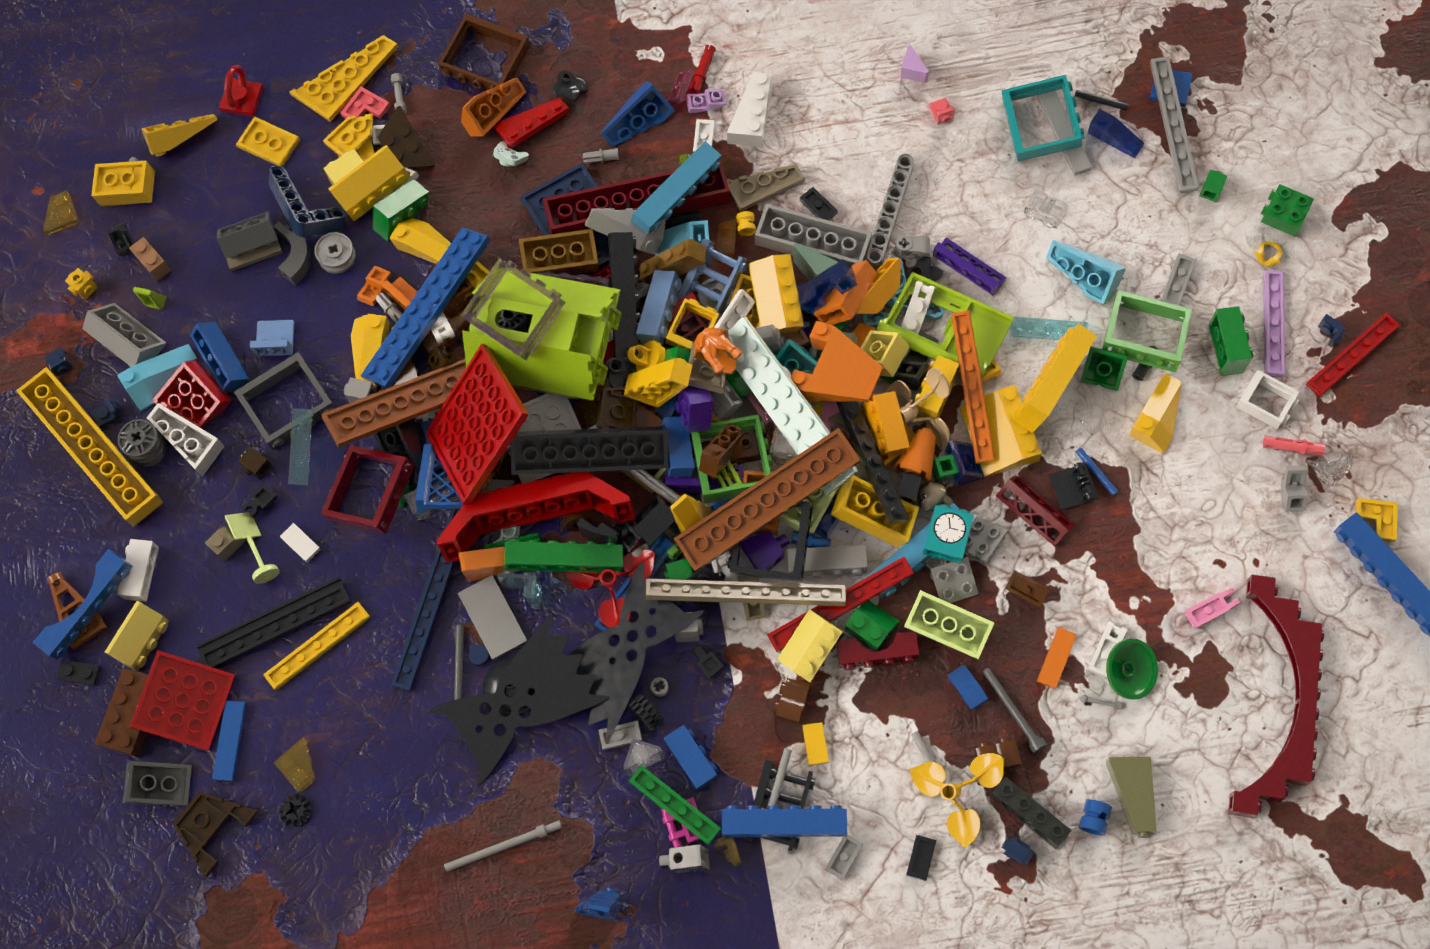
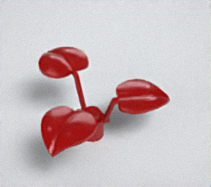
M642 550V554L639 557H634L632 553H628L623 558V569L626 572L617 571L614 573V571L607 569L599 574L598 577H596L598 573L566 572V575L570 582L581 590L592 588L594 580H601L603 585L609 588L612 600H605L601 603L598 615L602 623L611 628L620 623V613L625 599H616L613 587L618 583L617 577L629 574V577L632 579L639 564L644 561V580L648 579L653 572L655 553L650 550ZM631 612L628 614V621L630 619Z

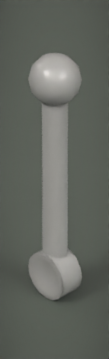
M1085 695L1080 697L1082 703L1091 702L1111 706L1116 710L1122 708V703L1119 701L1112 703L1087 698Z

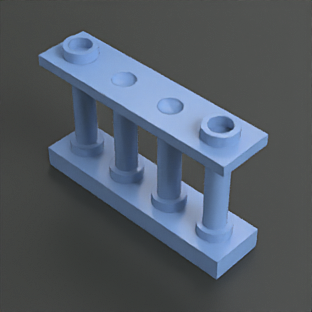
M703 239L701 244L706 246L705 263L708 257H713L734 269L729 278L706 267L705 263L688 271L677 295V301L696 290L718 301L715 310L719 313L720 319L740 273L742 274L746 269L747 263L745 262L747 258L739 256L736 261L714 250V242ZM700 274H705L726 284L722 295L700 285L699 281H697Z

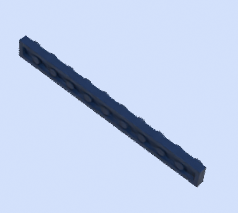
M451 509L445 528L460 509ZM439 547L391 683L392 687L410 692L455 561L446 563Z

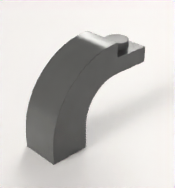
M278 221L274 225L275 230L279 236L291 245L289 257L278 268L282 275L296 286L309 270L311 250L305 237L297 236L287 224L284 226Z

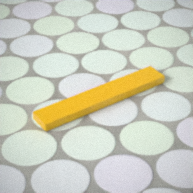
M357 602L263 674L273 689L277 691L371 617L362 605Z

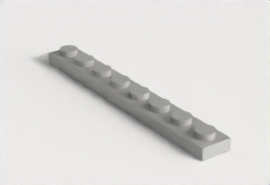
M1169 56L1151 59L1150 66L1179 193L1198 191L1199 185Z

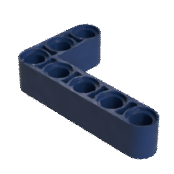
M272 166L269 169L268 185L297 236L308 237L344 229L346 211L343 208L331 207L308 211L286 170L281 166Z

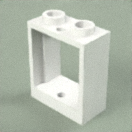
M1257 370L1236 408L1278 429L1280 424L1285 425L1290 415L1287 414L1289 409L1294 410L1299 400L1296 397L1299 391ZM1257 385L1288 400L1279 417L1248 402Z

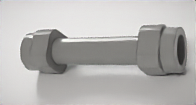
M395 73L391 75V83L394 87L396 98L394 107L396 110L398 106H401L406 114V105L403 102L401 89L403 85L402 75Z

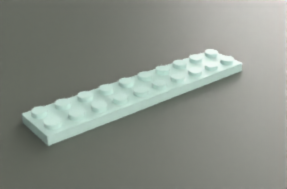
M742 317L728 330L730 342L742 350L743 354L735 359L727 350L726 353L730 358L737 361L736 370L794 451L799 455L829 435L830 432L747 317ZM855 466L822 487V490L826 495H830L856 474L858 470Z

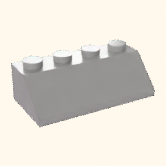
M116 303L87 311L82 329L130 367L156 357L166 346L164 340Z

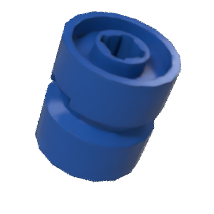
M1086 799L1083 809L1085 815L1081 817L1079 829L1090 834L1105 836L1108 826L1106 820L1110 818L1112 806L1101 801Z

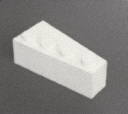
M753 72L728 128L727 144L763 147L772 86L771 73Z

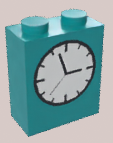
M935 505L923 555L961 564L974 515L970 514L967 510L960 509L957 511L947 505Z

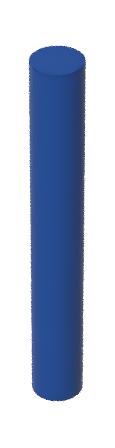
M1081 447L1078 448L1075 453L1109 493L1114 496L1118 490Z

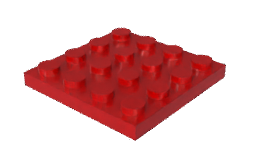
M157 650L130 728L208 751L235 674Z

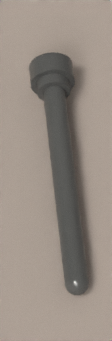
M989 668L984 669V675L1029 739V748L1033 754L1046 747L1047 744L1044 739L1035 735Z

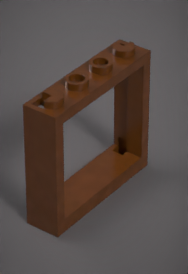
M466 13L438 62L440 72L446 77L456 78L458 81L472 84L478 89L489 90L513 79L531 46L529 37ZM470 30L518 47L499 83L451 65Z

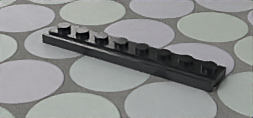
M338 576L199 643L196 647L203 664L217 668L351 603V600L341 578Z

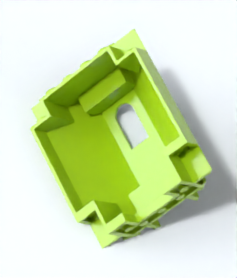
M494 267L472 292L479 299L474 307V318L470 323L469 331L462 330L466 367L480 345L484 344L490 348L512 387L575 400L582 398L594 401L597 385L604 386L608 367L603 364L610 331L618 330L622 314L616 308L621 289ZM509 310L533 315L529 332L524 333L498 327L501 311Z

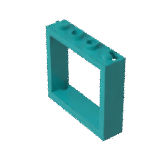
M1066 75L1001 90L1018 162L1082 147V139H1085L1084 130L1079 128L1078 123H1081L1080 114L1075 112L1074 107H1077L1075 96H1071L1070 92L1073 91L1072 83L1067 81ZM1062 89L1074 137L1023 149L1012 101Z

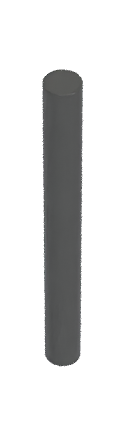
M456 625L454 700L462 698L464 625Z

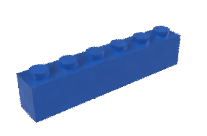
M776 805L768 806V809H760L759 806H747V809H739V806H727L726 809H722V837H847V809H842L841 805H831L830 809H822L820 805H811L809 809H801V806L798 805L788 806V809H780V806Z

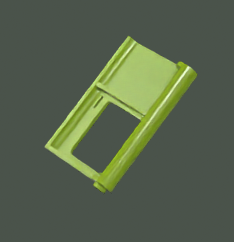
M912 272L888 317L879 321L877 330L899 333L910 346L909 349L935 361L937 356H941L959 363L953 324L940 344L895 324L907 299L913 295L917 281L923 282V285L935 286V292L931 300L932 304L952 313L970 310L981 378L983 380L1012 325L1014 317ZM920 292L919 297L925 299L926 293Z

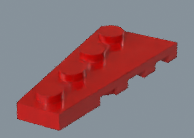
M558 98L497 122L492 128L512 149L570 113V110Z

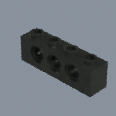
M1007 777L1000 782L991 794L995 801L1055 850L1072 831Z

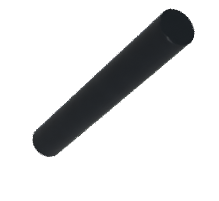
M1077 89L1074 95L1078 98L1127 111L1129 105Z

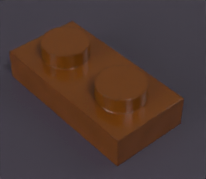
M1016 570L1005 587L1006 590L1038 607H1041L1050 590Z

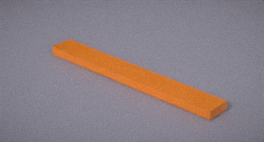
M970 310L951 313L976 464L995 461Z

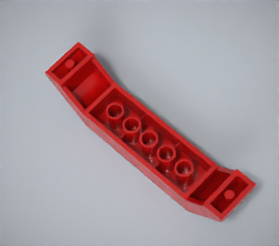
M571 472L564 475H554L551 478L542 480L537 479L529 483L516 484L507 488H497L494 491L477 493L470 505L463 504L437 539V545L446 563L460 560L459 553L467 552L477 539L486 533L591 509H596L615 519L617 524L636 520L628 495L589 472Z

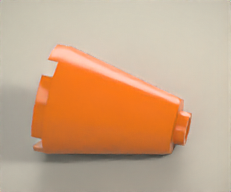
M923 428L916 432L909 443L910 447L904 450L893 469L895 473L898 474L899 471L901 473L913 472L922 477L920 483H924L925 480H927V483L930 482L936 435L933 434V430Z

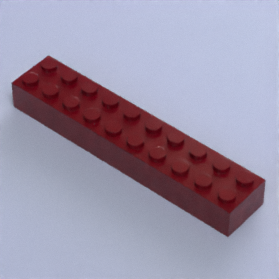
M720 164L715 172L711 171L708 174L709 177L703 184L700 182L696 186L697 189L691 196L688 194L685 197L684 203L679 208L676 206L673 209L672 215L729 203L730 189L722 164ZM676 170L543 198L544 212L550 234L591 229L585 226V223L592 208H614L615 210L632 208L637 210Z

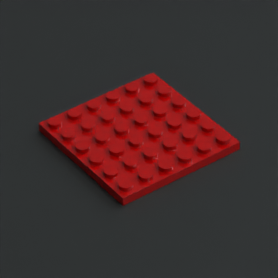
M484 344L480 345L425 432L462 503L470 505L476 497L478 491L486 482L488 476L496 467L497 462L505 453L507 447L529 415L490 348Z

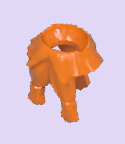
M715 327L705 328L694 341V358L707 360L717 374L719 372L730 375L734 373L737 361L730 358L726 350L735 359L739 358L743 351L730 342L728 330Z

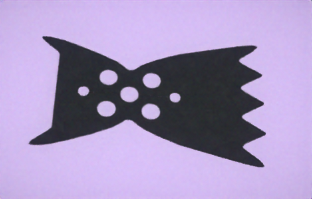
M644 561L639 564L631 580L621 609L620 623L588 639L569 654L583 655L576 671L577 675L596 674L589 694L609 697L607 700L591 707L588 723L592 725L603 719H608L607 738H610L638 683L645 660L646 648L659 644L697 620L704 612V610L686 614L670 600H646ZM652 607L656 609V613L654 615H651L649 613V610ZM631 611L639 613V619L634 623L628 621V614ZM648 626H655L657 629L656 635L652 638L647 637L645 634ZM631 630L638 632V639L634 642L627 640V634ZM614 634L620 637V642L615 647L610 646L608 642L610 636ZM634 649L637 651L638 656L635 661L630 662L626 659V653ZM612 657L616 659L613 665L609 663V659Z
M550 616L537 629L512 659L499 680L494 694H479L438 705L428 711L431 714L448 716L480 764L477 785L482 783L494 769L510 744L517 727H529L553 722L595 706L609 698L604 695L589 694L596 674H576L583 656L582 654H562L569 635L549 636L553 616ZM507 685H514L517 692L515 696L507 697L505 695L504 689ZM529 688L535 690L534 695L530 696L527 693ZM484 702L489 703L492 707L488 715L481 714L479 710L480 705ZM503 704L511 707V714L507 717L499 715V708ZM522 706L530 708L531 714L528 718H521L519 716V709ZM497 724H503L506 727V733L503 736L495 735L494 727ZM478 725L483 727L481 733H477L475 730Z

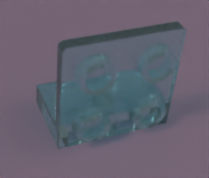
M512 571L498 573L497 578L504 588L524 589V597H526L531 608L540 609L542 585L534 573L524 572L523 575L515 574Z

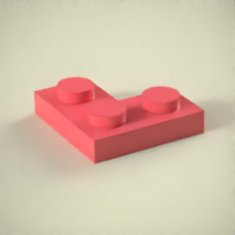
M360 87L340 114L346 119L349 116L362 117L367 111L381 119L391 105L383 98Z

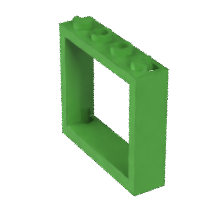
M1118 290L1114 299L1102 349L1128 355L1127 360L1176 373L1181 362L1192 309ZM1122 306L1182 322L1176 353L1173 354L1112 338L1119 307Z
M759 414L711 423L710 430L691 432L699 470L701 454L703 452L700 439L716 437L728 423L745 431L755 429L764 477L772 473L770 472V466H773L771 455L766 453V449H769L768 439L763 438L762 434L766 432L764 422H760ZM698 471L704 504L733 499L757 483L753 482L710 490L707 474Z

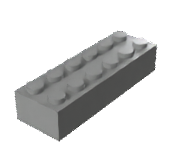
M770 204L765 205L755 233V245L793 255V245L796 242L844 264L847 271L853 264L866 260L872 239V232Z

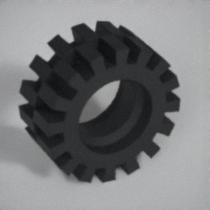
M641 694L628 704L633 713L652 732L664 721L653 705Z

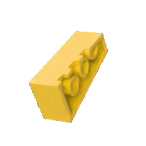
M674 358L629 374L624 396L659 408L688 386L692 364L687 363L684 359Z

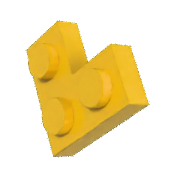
M1357 498L1355 513L1357 512L1364 520L1375 521V532L1383 541L1395 542L1397 540L1398 503Z

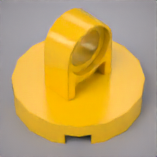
M654 340L648 341L643 346L631 347L628 350V358L632 363L636 364L637 371L660 364L665 361L666 357L665 348L661 346L660 342ZM635 350H638L639 352L637 358L635 356Z

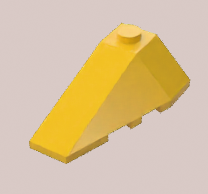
M415 218L398 223L390 236L391 241L398 250L435 264L439 262L451 244L429 223Z

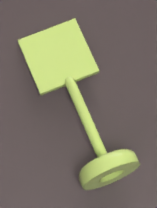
M251 512L225 515L224 517L234 539L248 540L260 566L252 575L254 583L262 584L276 578L280 573L278 567L274 564L264 565L252 539L261 537L254 518L249 515Z

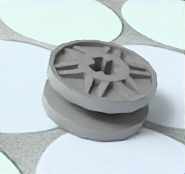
M328 233L322 236L315 246V256L319 264L329 273H343L354 264L356 258L355 249L350 239L342 233Z

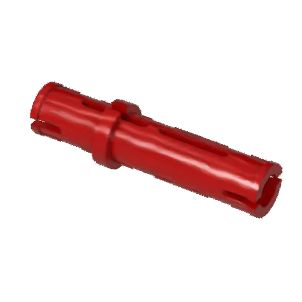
M709 45L705 46L698 68L693 73V81L689 88L692 94H695V92L699 94L703 82L707 79L706 74L716 52V48L712 45L710 47Z

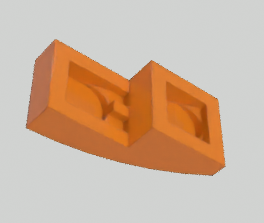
M374 266L365 278L366 284L357 294V300L374 307L377 302L376 296L384 291L381 284L385 280H389L391 272Z

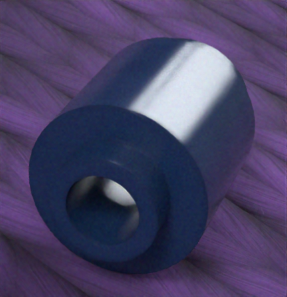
M1014 836L1011 839L1007 837L1001 847L1004 849V855L1024 865H1027L1034 853L1030 849L1031 846Z

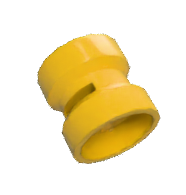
M744 211L736 215V221L739 224L737 228L739 235L750 236L756 232V226L753 224L755 218L752 212Z

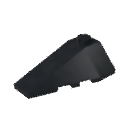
M413 418L374 435L383 452L386 451L389 454L406 457L415 465L409 478L410 489L415 491L418 486L422 453L418 428Z

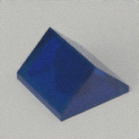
M956 440L949 441L944 454L945 456L952 454L954 456L959 472L954 477L956 486L984 479L980 463L976 464L972 443Z

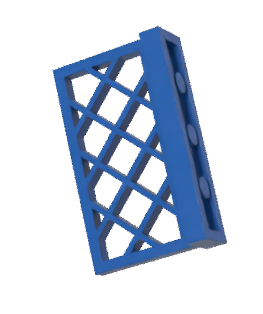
M424 444L415 498L417 513H425L426 509H460L463 503L457 491L452 487L451 480L448 482L443 480L448 474L441 461L436 459L438 455L432 449V444ZM439 468L444 470V472L439 475L435 473V471ZM440 482L442 486L435 489L432 487L435 483ZM445 489L451 491V493H449L446 496H443L441 494V492ZM435 496L440 498L437 502H430V499ZM457 496L460 502H451L450 499Z

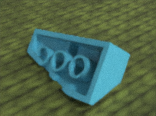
M1056 240L1052 241L1047 254V258L1061 272H1064L1073 284H1077L1087 297L1103 305L1106 304L1119 286L1126 267L1111 260Z
M187 344L133 365L117 376L142 412L156 404L152 402L153 398L183 362L198 359L190 345Z

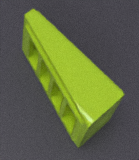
M133 288L134 293L146 307L163 309L166 301L165 296L148 289Z

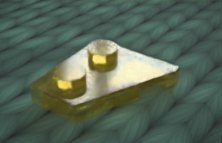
M68 191L50 197L43 228L46 235L79 223Z
M305 737L301 738L274 762L299 793L316 780L314 770L312 769L311 755H309L307 746L308 741Z

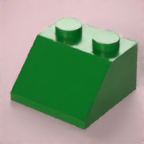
M867 601L856 609L845 624V632L857 638L858 641L871 650L879 651L900 621L871 601Z

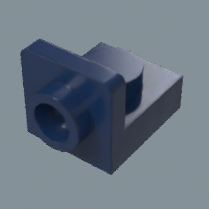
M1328 314L1324 316L1318 325L1323 333L1333 337L1328 344L1330 347L1335 342L1338 344L1345 335L1342 332L1346 326Z
M61 348L44 357L49 364L50 370L56 376L65 374L73 367Z
M108 397L105 398L106 404L91 411L101 429L121 419L118 412L121 409L116 401L112 402Z

